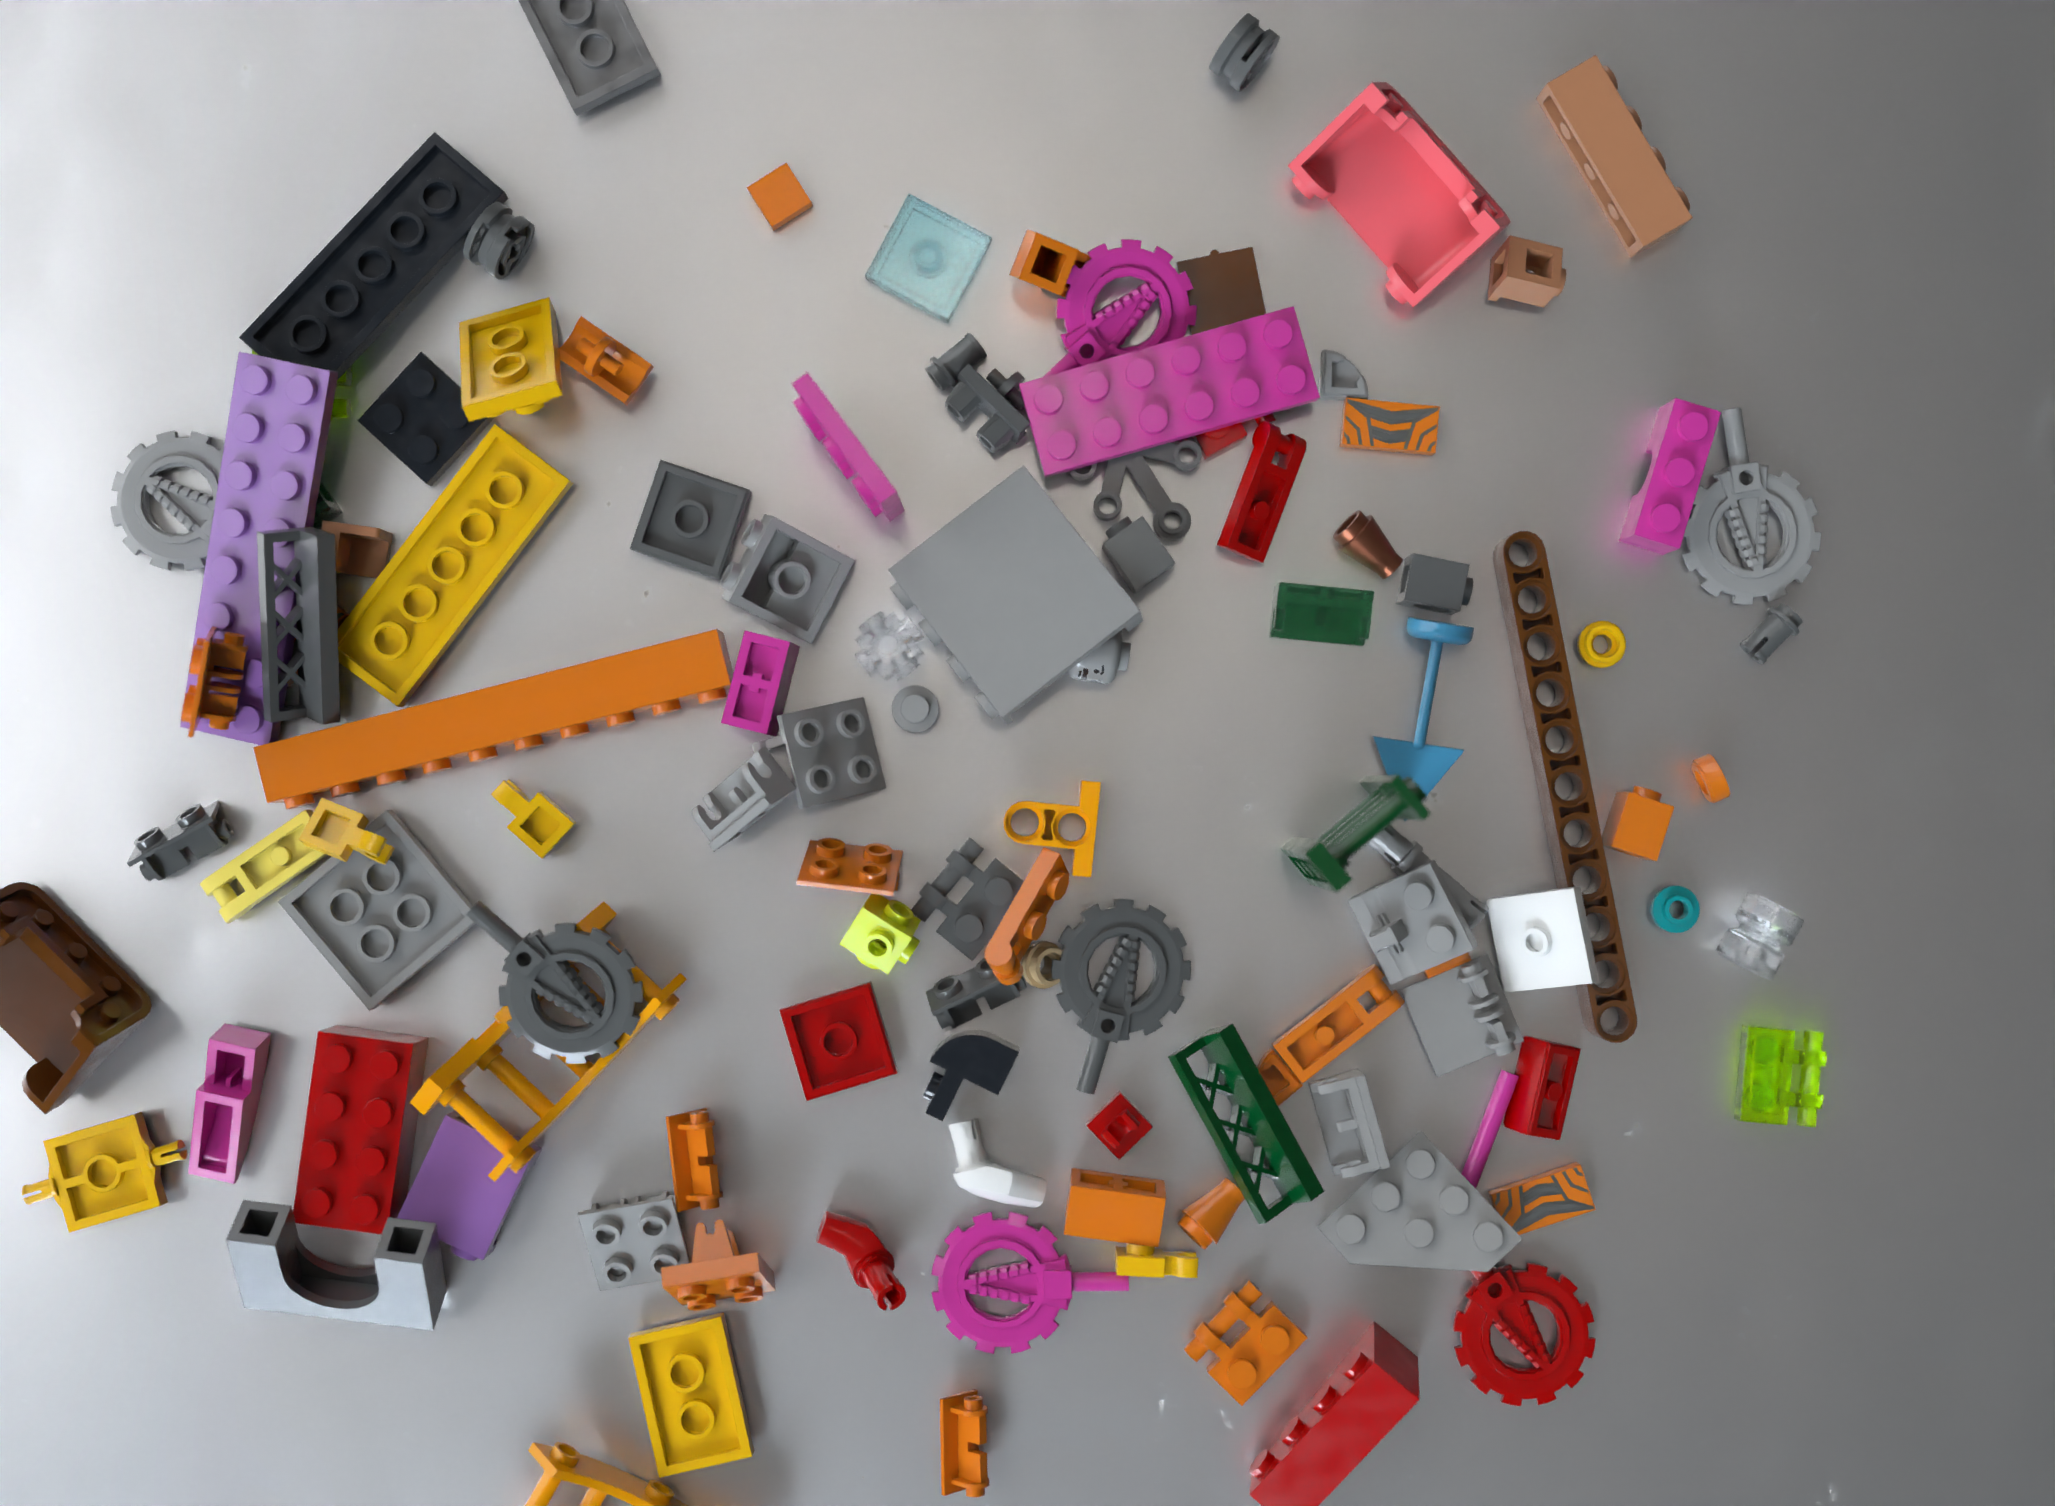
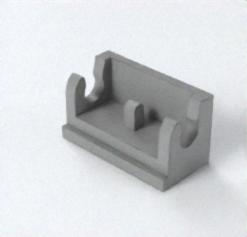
M763 747L714 790L703 797L707 808L714 814L715 820L709 818L705 809L700 805H697L692 810V815L697 825L709 839L710 843L708 845L713 851H716L744 833L797 788L768 749Z
M1354 1069L1308 1082L1333 1174H1342L1343 1178H1348L1379 1169L1390 1168L1365 1074L1359 1069Z

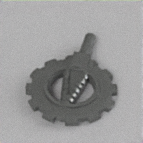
M1113 899L1114 907L1101 910L1099 904H1095L1082 911L1080 914L1084 919L1074 929L1067 925L1058 940V943L1064 945L1060 959H1052V979H1060L1062 990L1061 993L1056 994L1060 1006L1065 1013L1072 1009L1080 1017L1076 1025L1092 1036L1076 1088L1087 1094L1094 1095L1110 1041L1117 1043L1118 1041L1130 1040L1129 1033L1143 1030L1146 1036L1161 1028L1163 1025L1159 1020L1169 1010L1176 1014L1182 1005L1185 997L1179 995L1183 980H1190L1191 961H1184L1181 947L1186 946L1187 943L1179 928L1175 927L1173 930H1170L1163 922L1167 916L1166 914L1151 905L1148 906L1146 911L1134 908V900ZM1120 936L1113 954L1110 955L1108 963L1098 979V983L1096 982L1092 989L1088 975L1089 960L1095 949L1105 940ZM1140 941H1142L1152 954L1155 965L1154 978L1148 990L1135 1000Z
M480 900L468 911L466 915L510 953L504 959L505 964L502 971L508 973L506 985L499 986L500 1006H508L512 1019L506 1023L517 1039L524 1035L535 1045L531 1051L549 1060L552 1054L566 1057V1064L587 1063L588 1055L599 1052L601 1057L604 1058L619 1049L620 1045L616 1040L623 1032L631 1036L640 1019V1016L635 1015L634 1011L636 1002L644 1001L642 981L635 982L631 968L635 967L636 963L626 949L619 952L608 942L611 938L609 934L595 927L592 928L591 933L576 930L577 923L555 924V932L543 935L542 931L538 929L533 933L529 932L522 938ZM568 961L583 963L595 971L602 980L606 993L604 1006L600 1001H597V997L593 993L591 994L590 988L584 985V981L580 976L576 975L577 972L574 968L570 967L571 964ZM538 995L545 996V999L555 1002L554 1004L558 1007H564L563 1010L574 1013L575 1017L582 1018V1021L587 1024L574 1027L560 1024L551 1019L541 1007Z

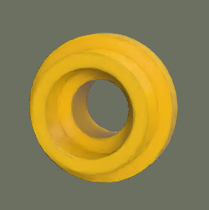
M1596 621L1590 623L1581 631L1577 641V648L1580 657L1588 665L1596 668H1606L1616 664L1622 658L1626 649V640L1621 629L1614 623ZM1597 636H1601L1607 641V649L1603 654L1598 653L1593 647V641Z

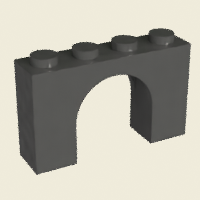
M243 1200L226 1239L244 1308L434 1331L447 1291L436 1223L388 1217L373 1257L375 1267L365 1269L338 1266L311 1253L299 1239L291 1205Z

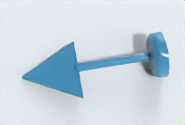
M1408 617L1406 626L1408 634L1414 638L1431 641L1414 742L1372 737L1386 774L1399 775L1402 780L1408 776L1411 777L1427 796L1465 751L1463 749L1425 744L1443 643L1466 645L1473 637L1474 628Z

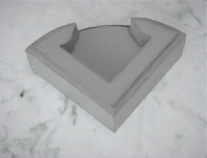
M1323 350L1321 352L1319 399L1344 400L1346 397L1368 399L1367 383L1359 370L1342 354L1331 350Z

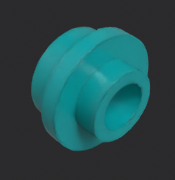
M1667 886L1657 892L1652 900V918L1657 926L1667 932H1685L1692 928L1699 918L1700 905L1698 899L1693 892L1685 887ZM1675 901H1680L1684 908L1683 914L1678 918H1673L1670 914V906Z

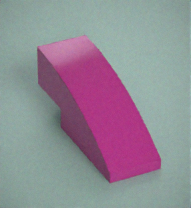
M225 1023L209 1038L205 1082L196 1090L188 1174L235 1184L239 1179L262 1092L271 1033Z

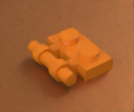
M1250 1280L1238 1293L1232 1291L1223 1300L1225 1306L1208 1324L1203 1321L1193 1331L1196 1336L1184 1348L1185 1352L1195 1362H1198L1208 1350L1217 1355L1215 1360L1206 1368L1207 1372L1241 1406L1308 1338L1305 1332L1272 1300L1258 1314L1251 1306L1263 1293ZM1240 1319L1247 1326L1228 1344L1222 1336Z

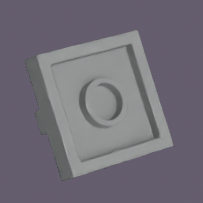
M1435 859L1359 893L1348 900L1390 985L1470 952L1478 946Z

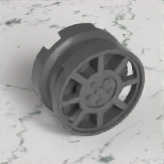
M1249 13L1230 31L1209 65V69L1216 75L1222 76L1224 74L1230 79L1229 85L1238 92L1243 91L1260 72L1280 39V36L1271 29L1264 31L1260 28V21Z
M494 202L480 214L470 229L464 244V257L475 265L484 264L487 273L499 280L504 279L516 269L526 255L534 237L535 226L523 216L514 217L512 209L502 202Z

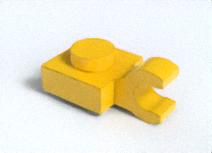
M510 779L507 782L503 780L491 794L500 804L516 816L507 828L541 859L545 858L577 823L542 791L538 792L530 800Z
M321 798L298 839L305 846L344 862L348 861L352 851L355 850L378 863L386 865L395 849L393 846L386 844V838L364 830L369 822L364 814Z

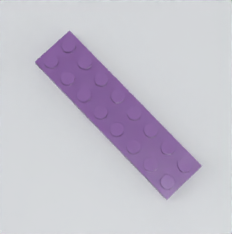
M239 352L193 647L196 645L198 637L206 638L212 626L216 627L215 638L224 640L225 632L245 635L244 644L248 645V651L246 652L243 670L214 665V667L243 673L242 680L212 676V681L241 687L239 694L210 690V692L239 696L235 714L236 720L230 722L228 730H221L209 727L210 719L201 718L196 731L257 745L276 742L279 739L281 721L270 723L264 720L257 531L313 527L338 372L251 353ZM294 541L273 543L274 563L282 571L294 559ZM287 585L275 598L276 611L285 618L296 605V593ZM289 632L277 645V658L285 665L292 658L295 637ZM188 673L187 693L190 684L197 685L198 675ZM288 683L279 692V708L284 707ZM181 721L180 727L189 729L190 723Z

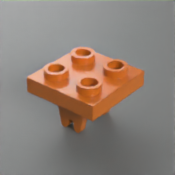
M721 1219L715 1222L714 1234H707V1227L703 1223L696 1225L692 1263L661 1268L662 1287L682 1306L687 1305L688 1310L710 1309L716 1306V1300L735 1298L737 1303L755 1302L763 1299V1293L776 1291L774 1271L758 1252L740 1255L734 1233L731 1230H727L726 1224Z

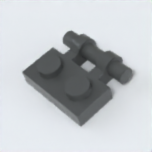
M969 837L959 851L954 849L945 859L948 864L932 884L927 882L919 891L921 898L911 911L923 922L930 917L936 908L944 913L947 918L936 932L973 961L994 935L1024 880L997 858L991 862L984 872L979 869L973 862L984 848ZM964 875L974 885L961 901L955 904L947 897V894Z

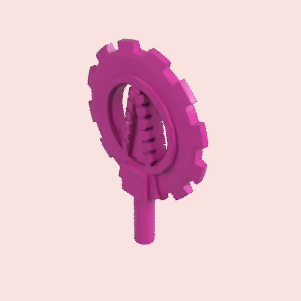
M1121 239V247L1108 250L1106 243H1103L1088 251L1087 253L1091 259L1080 269L1073 265L1067 280L1069 287L1065 299L1058 298L1057 319L1064 318L1067 332L1060 335L1068 354L1043 377L1183 338L1188 324L1195 326L1197 307L1196 305H1189L1187 291L1193 289V286L1186 271L1184 270L1178 274L1169 263L1173 256L1156 246L1154 252L1141 249V240ZM1126 276L1135 277L1145 282L1093 314L1096 297L1107 283L1116 278ZM1158 298L1160 316L1157 327L1150 337L1138 345L1121 347L1125 339L1131 334L1133 328L1137 326L1139 320L1145 315L1144 313L1148 311L1151 304Z
M991 1211L974 1216L973 1221L975 1224L964 1231L958 1225L946 1237L944 1241L950 1246L944 1257L936 1255L931 1275L938 1276L939 1289L932 1291V1297L936 1311L944 1309L950 1319L946 1327L959 1340L965 1335L977 1342L975 1347L977 1350L994 1354L995 1347H1011V1353L1013 1354L1030 1349V1340L1040 1334L1044 1339H1047L1057 1329L1059 1323L1054 1319L1060 1308L1068 1310L1073 1292L1129 1291V1276H1118L1116 1272H1072V1265H1070L1067 1254L1059 1256L1053 1245L1058 1239L1046 1226L1042 1225L1038 1230L1026 1223L1028 1216L1009 1211L1008 1218H993ZM998 1248L1013 1250L1027 1259L1020 1263L1016 1262L1011 1263V1265L1006 1264L1000 1267L968 1273L975 1259L989 1250ZM970 1294H980V1296H990V1298L1011 1300L1017 1303L1021 1302L1022 1304H1028V1306L1013 1315L1004 1317L991 1315L977 1307Z

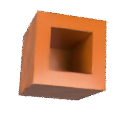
M1634 786L1632 793L1616 792L1602 834L1603 846L1643 860L1657 861L1674 806L1660 802L1661 793L1639 786Z

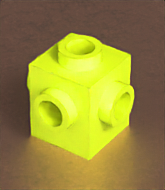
M871 893L848 928L840 945L856 954L857 959L871 969H880L884 973L889 974L897 960L906 964L918 946L920 940L913 935L921 920L915 917L911 909L902 902L888 900L880 894Z

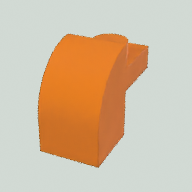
M1027 229L1009 275L1066 297L1069 287L1067 280L1073 265L1080 269L1091 258L1076 248Z

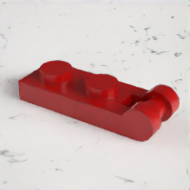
M1267 421L1260 423L1253 434L1252 444L1254 448L1217 543L1222 548L1260 563H1264L1307 448L1305 439L1292 433L1287 435L1281 434L1280 427ZM1275 452L1278 453L1279 457L1277 465L1271 463Z

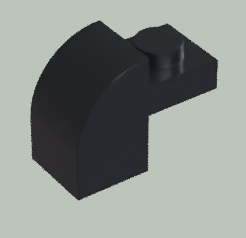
M964 1030L947 1037L937 1046L929 1061L945 1069V1072L941 1075L934 1071L922 1096L930 1101L926 1114L943 1122L963 1079L999 1095L1019 1054V1046L983 1030Z

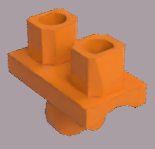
M582 316L577 321L569 338L559 348V356L562 362L625 405L629 404L654 368L648 361Z

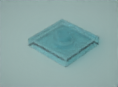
M908 194L866 272L865 278L869 282L949 323L992 242V237Z

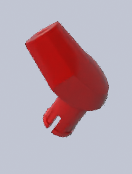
M825 1211L817 1232L816 1242L844 1255L855 1283L871 1291L879 1308L885 1311L887 1306H889L890 1310L898 1308L906 1298V1290L893 1273L895 1267L894 1258L889 1250L865 1222Z

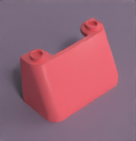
M1372 82L1288 165L1295 173L1292 181L1297 189L1308 199H1312L1315 195L1320 199H1327L1388 268L1386 274L1389 281L1385 286L1390 294L1402 305L1409 302L1412 307L1417 306L1510 224V219L1497 202L1403 96L1386 82Z

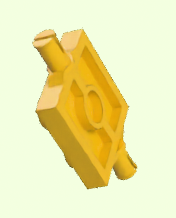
M142 1112L43 1141L49 1161V1179L24 1185L22 1187V1195L41 1190V1192L25 1197L23 1200L27 1205H31L35 1202L54 1197L63 1210L69 1233L168 1203L160 1176L161 1165L185 1160L187 1149L168 1154V1152L185 1147L182 1140L155 1147L150 1140Z

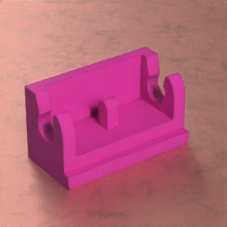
M744 630L721 723L776 737L779 731L776 716L784 712L800 646L790 641Z

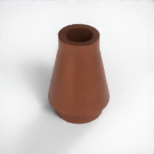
M1360 510L1350 515L1333 535V538L1339 543L1338 549L1371 569L1382 579L1392 575L1403 562V559L1396 553L1373 516H1365Z

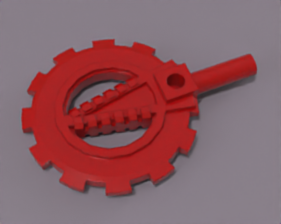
M1527 1263L1526 1270H1513L1512 1265L1507 1264L1497 1268L1493 1266L1488 1272L1471 1271L1474 1276L1471 1279L1473 1284L1464 1294L1469 1298L1464 1312L1456 1310L1453 1331L1460 1332L1461 1345L1454 1346L1460 1366L1463 1367L1468 1364L1475 1374L1470 1381L1486 1395L1490 1389L1501 1394L1500 1401L1505 1404L1521 1406L1522 1399L1536 1398L1537 1405L1556 1400L1554 1392L1566 1384L1572 1389L1584 1375L1579 1370L1584 1358L1592 1359L1596 1339L1589 1337L1588 1323L1594 1322L1589 1304L1587 1302L1579 1303L1573 1294L1578 1288L1563 1274H1561L1558 1280L1547 1275V1266ZM1527 1301H1534L1545 1306L1554 1316L1557 1324L1558 1340L1551 1355L1547 1350V1346L1543 1341ZM1492 1324L1534 1365L1533 1367L1515 1368L1502 1362L1495 1355L1491 1345L1490 1329Z

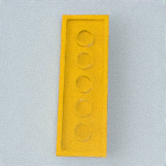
M494 424L338 628L339 663L397 707H404L574 483Z

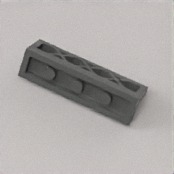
M314 527L257 531L264 720L272 723L307 717L322 725L340 722L335 534ZM294 541V559L282 571L274 563L273 543ZM287 585L296 593V605L284 618L276 611L275 598ZM289 632L297 639V652L285 665L277 658V645ZM291 679L299 686V705L279 708V692Z

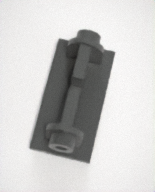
M216 801L205 808L201 804L194 805L181 813L175 820L177 823L162 831L159 827H155L139 836L134 841L135 848L127 862L128 866L131 867L142 861L143 864L139 868L144 878L148 881L153 879L161 881L190 865L191 860L185 854L183 848L188 846L197 860L227 845L228 838L232 837L234 832L231 825L225 819L218 822L215 818L221 805L220 802Z
M984 958L975 968L958 976L951 975L941 979L932 989L926 991L931 1012L933 1016H936L941 1028L944 1029L951 1026L952 1029H955L982 1015V1011L976 1001L977 999L984 996L992 1010L1020 997L1019 991L1027 988L1023 977L1013 985L1000 983L993 973V969L990 968Z

